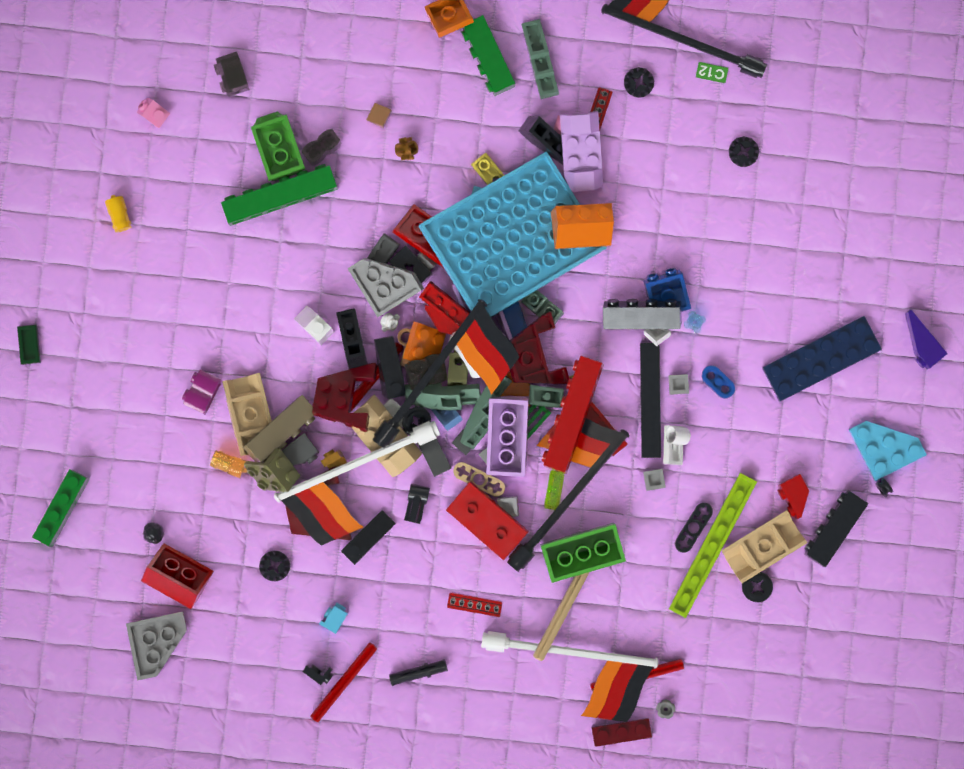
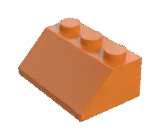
M612 203L555 206L551 211L555 249L611 246L614 225Z

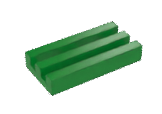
M532 405L530 407L528 416L537 407V405ZM538 406L540 409L528 421L529 427L542 411L546 413L528 433L527 440L551 414L544 406Z

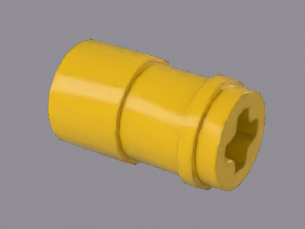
M112 195L110 199L105 201L112 220L113 229L116 233L131 229L132 223L129 220L123 196L116 197Z

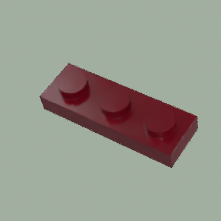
M649 718L591 727L595 747L652 738Z

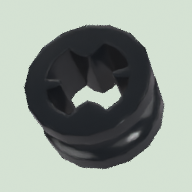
M884 478L881 479L880 483H875L877 489L884 497H887L889 492H893V489Z

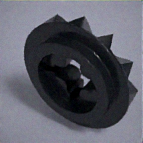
M637 67L631 69L625 75L624 87L633 97H645L654 87V78L652 73L646 68ZM643 76L642 82L645 83V85H639V87L635 89L636 82L634 81V79H639V77Z
M743 136L736 138L731 143L729 157L737 166L748 167L758 159V144L752 138ZM741 146H743L744 149L750 148L747 152L748 158L744 154L737 156V154H739V152L741 151Z
M415 406L404 415L401 423L403 430L408 435H411L410 433L413 432L412 428L417 426L413 423V416L419 418L418 425L427 421L431 422L430 413L425 408Z
M270 551L261 558L259 569L265 579L274 582L280 581L289 573L290 562L284 553ZM270 559L275 563L282 561L278 566L279 574L274 569L267 570L271 566Z
M763 572L742 583L743 594L752 602L767 600L773 590L770 577ZM763 580L760 586L763 593L758 590L751 593L754 588L751 581L759 583Z

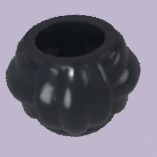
M153 522L147 523L143 532L144 540L153 544L161 542L164 534L163 527Z

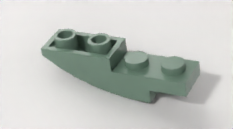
M442 382L428 383L413 405L436 410H462V405L476 404L481 396L479 384L442 386ZM417 384L405 385L406 399Z

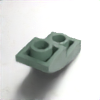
M538 290L521 301L538 317L546 312H551L554 324L564 314L561 309L550 302Z

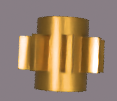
M412 137L399 138V143L395 145V153L398 157H401V161L415 159L414 155L418 153V145L415 141H412Z

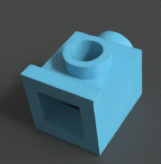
M336 602L333 609L329 607L324 615L326 621L321 620L319 624L336 634L348 615L345 611L346 607Z

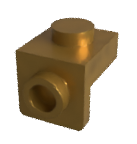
M333 449L323 455L325 458L321 460L323 466H327L328 469L348 463L341 450L335 452Z

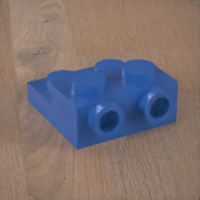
M670 268L665 271L666 274L658 276L657 273L648 275L646 280H643L648 299H656L657 301L676 299V301H681V312L691 309L684 277L680 270Z

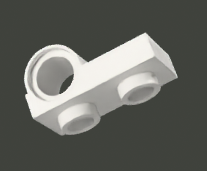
M671 425L664 426L663 464L683 465V445L688 444L691 437L688 428Z

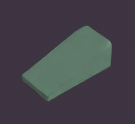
M530 385L529 404L562 408L560 404L564 389Z

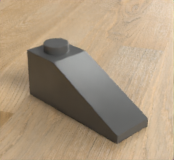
M305 433L282 450L293 466L305 464L306 462L310 464L318 458L316 454L319 453Z

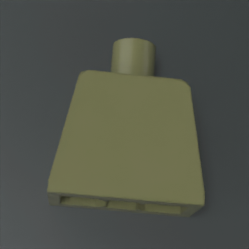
M454 349V353L449 355L447 386L467 385L468 369Z

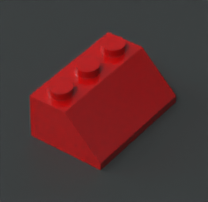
M163 543L146 567L141 582L192 609L214 571Z

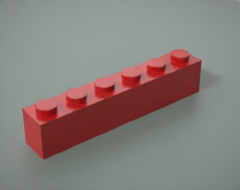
M580 356L579 360H575L573 366L575 373L573 378H569L566 387L569 389L567 397L563 396L560 407L563 408L561 414H557L555 418V432H551L548 439L549 449L544 451L542 457L544 467L567 474L604 366L602 362Z

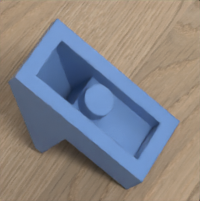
M431 409L447 431L463 420L456 410Z

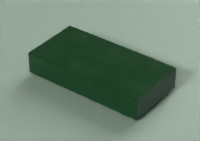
M37 325L17 326L21 365L41 363Z

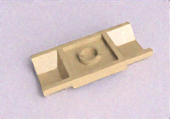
M260 373L222 381L240 456L249 455L243 449V446L272 421Z
M374 394L365 404L353 412L369 414L368 431L363 432L359 428L352 427L371 452L382 448L372 440L374 433L384 419L389 420L393 418ZM400 425L398 427L400 432L392 443L408 436ZM413 442L381 456L377 460L392 477H395L416 462L422 455V452Z
M786 510L721 551L741 583H744L807 544V541L801 535L792 521L789 512Z

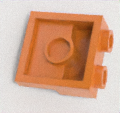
M438 0L424 6L426 14L439 38L474 23L464 0Z

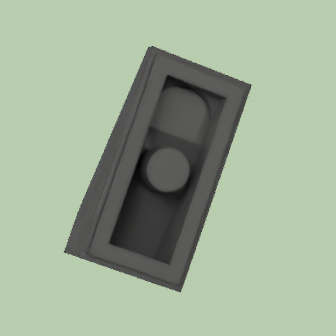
M437 439L421 446L419 445L434 477L452 469Z

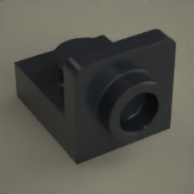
M313 664L311 667L306 665L302 671L320 685L323 682L327 684L333 676L331 673L333 669L331 667L322 676L320 674L322 671Z

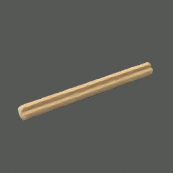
M589 572L574 576L533 654L535 659L539 661L544 660Z

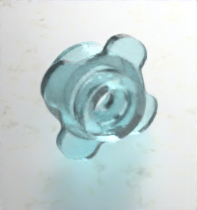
M691 311L688 313L687 321L684 322V327L694 330V333H700L701 326L706 322V318L696 314L695 311Z

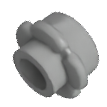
M669 700L659 702L656 707L658 716L666 719L671 718L675 712V705Z

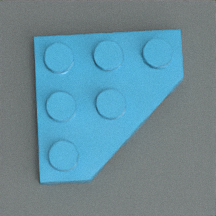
M869 421L849 429L874 481L927 455L917 437Z

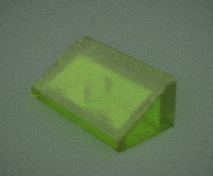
M554 470L550 471L544 503L545 509L555 510L559 506L564 473Z

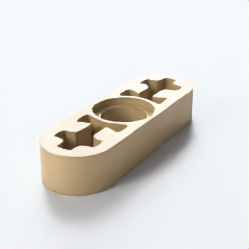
M464 462L457 463L454 466L453 473L457 479L467 484L470 482L466 480L468 478L467 475H458L457 468L465 466L467 472L470 473L471 469L475 471L470 479L473 483V478L476 474L484 476L485 482L482 485H476L482 491L495 497L501 496L504 493L505 485L501 480L491 475H486L485 472ZM488 478L492 479L490 483L493 485L500 483L501 492L493 493V488L489 486L488 490L483 488L487 484Z

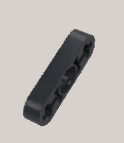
M700 503L696 506L675 540L674 545L677 551L686 553L691 550L712 516L713 509L711 505ZM706 506L709 514L702 516L701 520H704L702 524L699 520L693 519L694 515L699 517L701 513L699 508ZM691 522H696L699 525L697 533H691L688 530V525ZM685 531L689 536H693L694 539H688V548L684 547L683 549H680V544L678 542L679 540L683 541L686 538V536L683 535Z

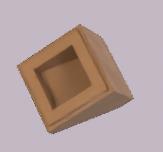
M374 103L366 120L384 128L392 110Z

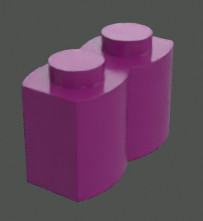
M199 370L198 373L195 372L190 381L193 384L190 390L186 389L182 400H184L183 404L206 415L222 380Z

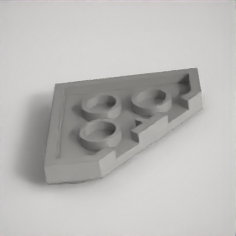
M364 258L348 268L377 317L424 289L415 272Z
M184 611L126 623L137 681L158 676L187 632Z

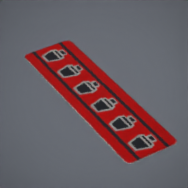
M600 87L597 90L590 111H598L599 131L613 93Z
M449 593L447 608L500 617L502 602Z

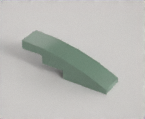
M540 19L522 23L523 34L540 99L557 96L559 91Z
M506 376L492 395L489 388L485 387L467 421L460 441L462 444L474 449L488 432L489 398L501 397L502 393L512 382L509 377Z

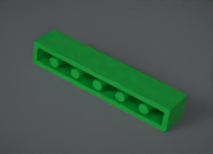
M322 164L315 167L314 171L308 172L305 170L297 173L296 177L290 178L287 176L281 178L279 183L273 185L266 183L260 186L261 189L255 191L248 189L242 192L243 195L225 197V201L221 202L227 222L229 226L338 190L330 165Z

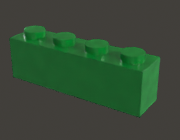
M482 15L474 19V23L463 27L461 34L464 41H469L471 45L469 51L472 58H477L479 62L477 68L480 75H485L487 79L485 85L488 92H493L494 96H497L514 88L515 81Z
M69 469L32 538L49 547H53L90 480L89 478Z

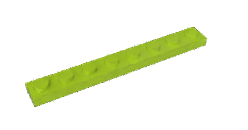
M739 473L670 604L669 610L684 618L687 617L757 481Z

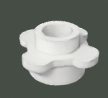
M391 313L385 314L380 322L382 331H394L398 326L400 316L398 314L392 315Z

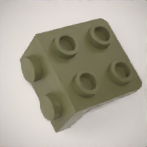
M275 449L265 463L246 461L244 463L247 473L256 480L257 486L264 491L289 492L301 476L281 449Z

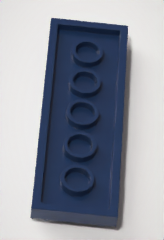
M865 316L766 365L762 370L780 402L881 351L882 348Z

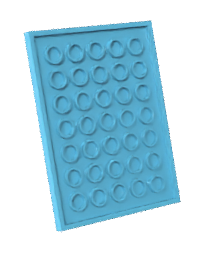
M547 151L418 226L469 309L472 311L479 302L478 299H482L487 303L485 308L491 317L607 249L606 246L555 249L551 211L555 206L580 204Z

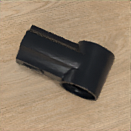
M411 483L405 521L420 524L424 505H426L428 500L429 487Z

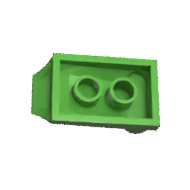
M277 111L257 118L255 124L251 126V130L268 180H279L305 170L287 114L282 115Z

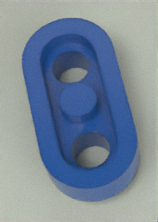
M708 366L702 371L701 377L703 382L720 398L727 399L734 394V383L719 368ZM709 372L714 374V379L708 378ZM722 386H727L728 392H722Z

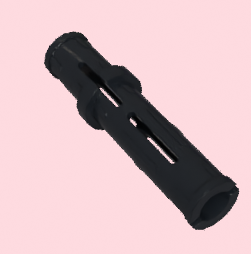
M445 659L438 662L430 664L427 662L423 666L389 674L391 685L394 686L423 677L431 678V675L447 672L448 668Z

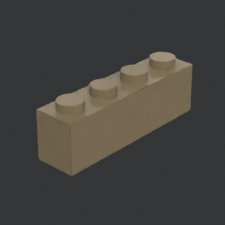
M301 395L245 444L243 449L255 462L265 463L275 449H283L287 445L286 440L289 437L295 438L301 432L299 428L304 424L308 426L315 420L312 413L313 406Z

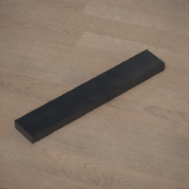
M640 343L641 458H661L659 345L656 346L654 343Z

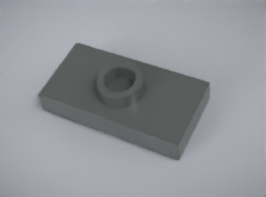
M383 233L367 258L387 264L400 244Z

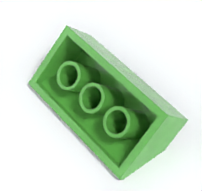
M615 523L540 544L552 583L626 561Z

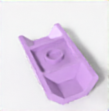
M598 111L576 115L560 114L564 180L571 191L596 190L603 187Z

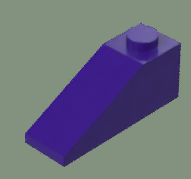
M910 309L905 313L914 355L917 357L916 362L921 368L929 369L948 353Z

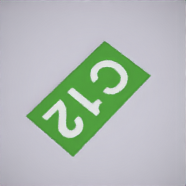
M699 62L696 78L726 83L728 68Z

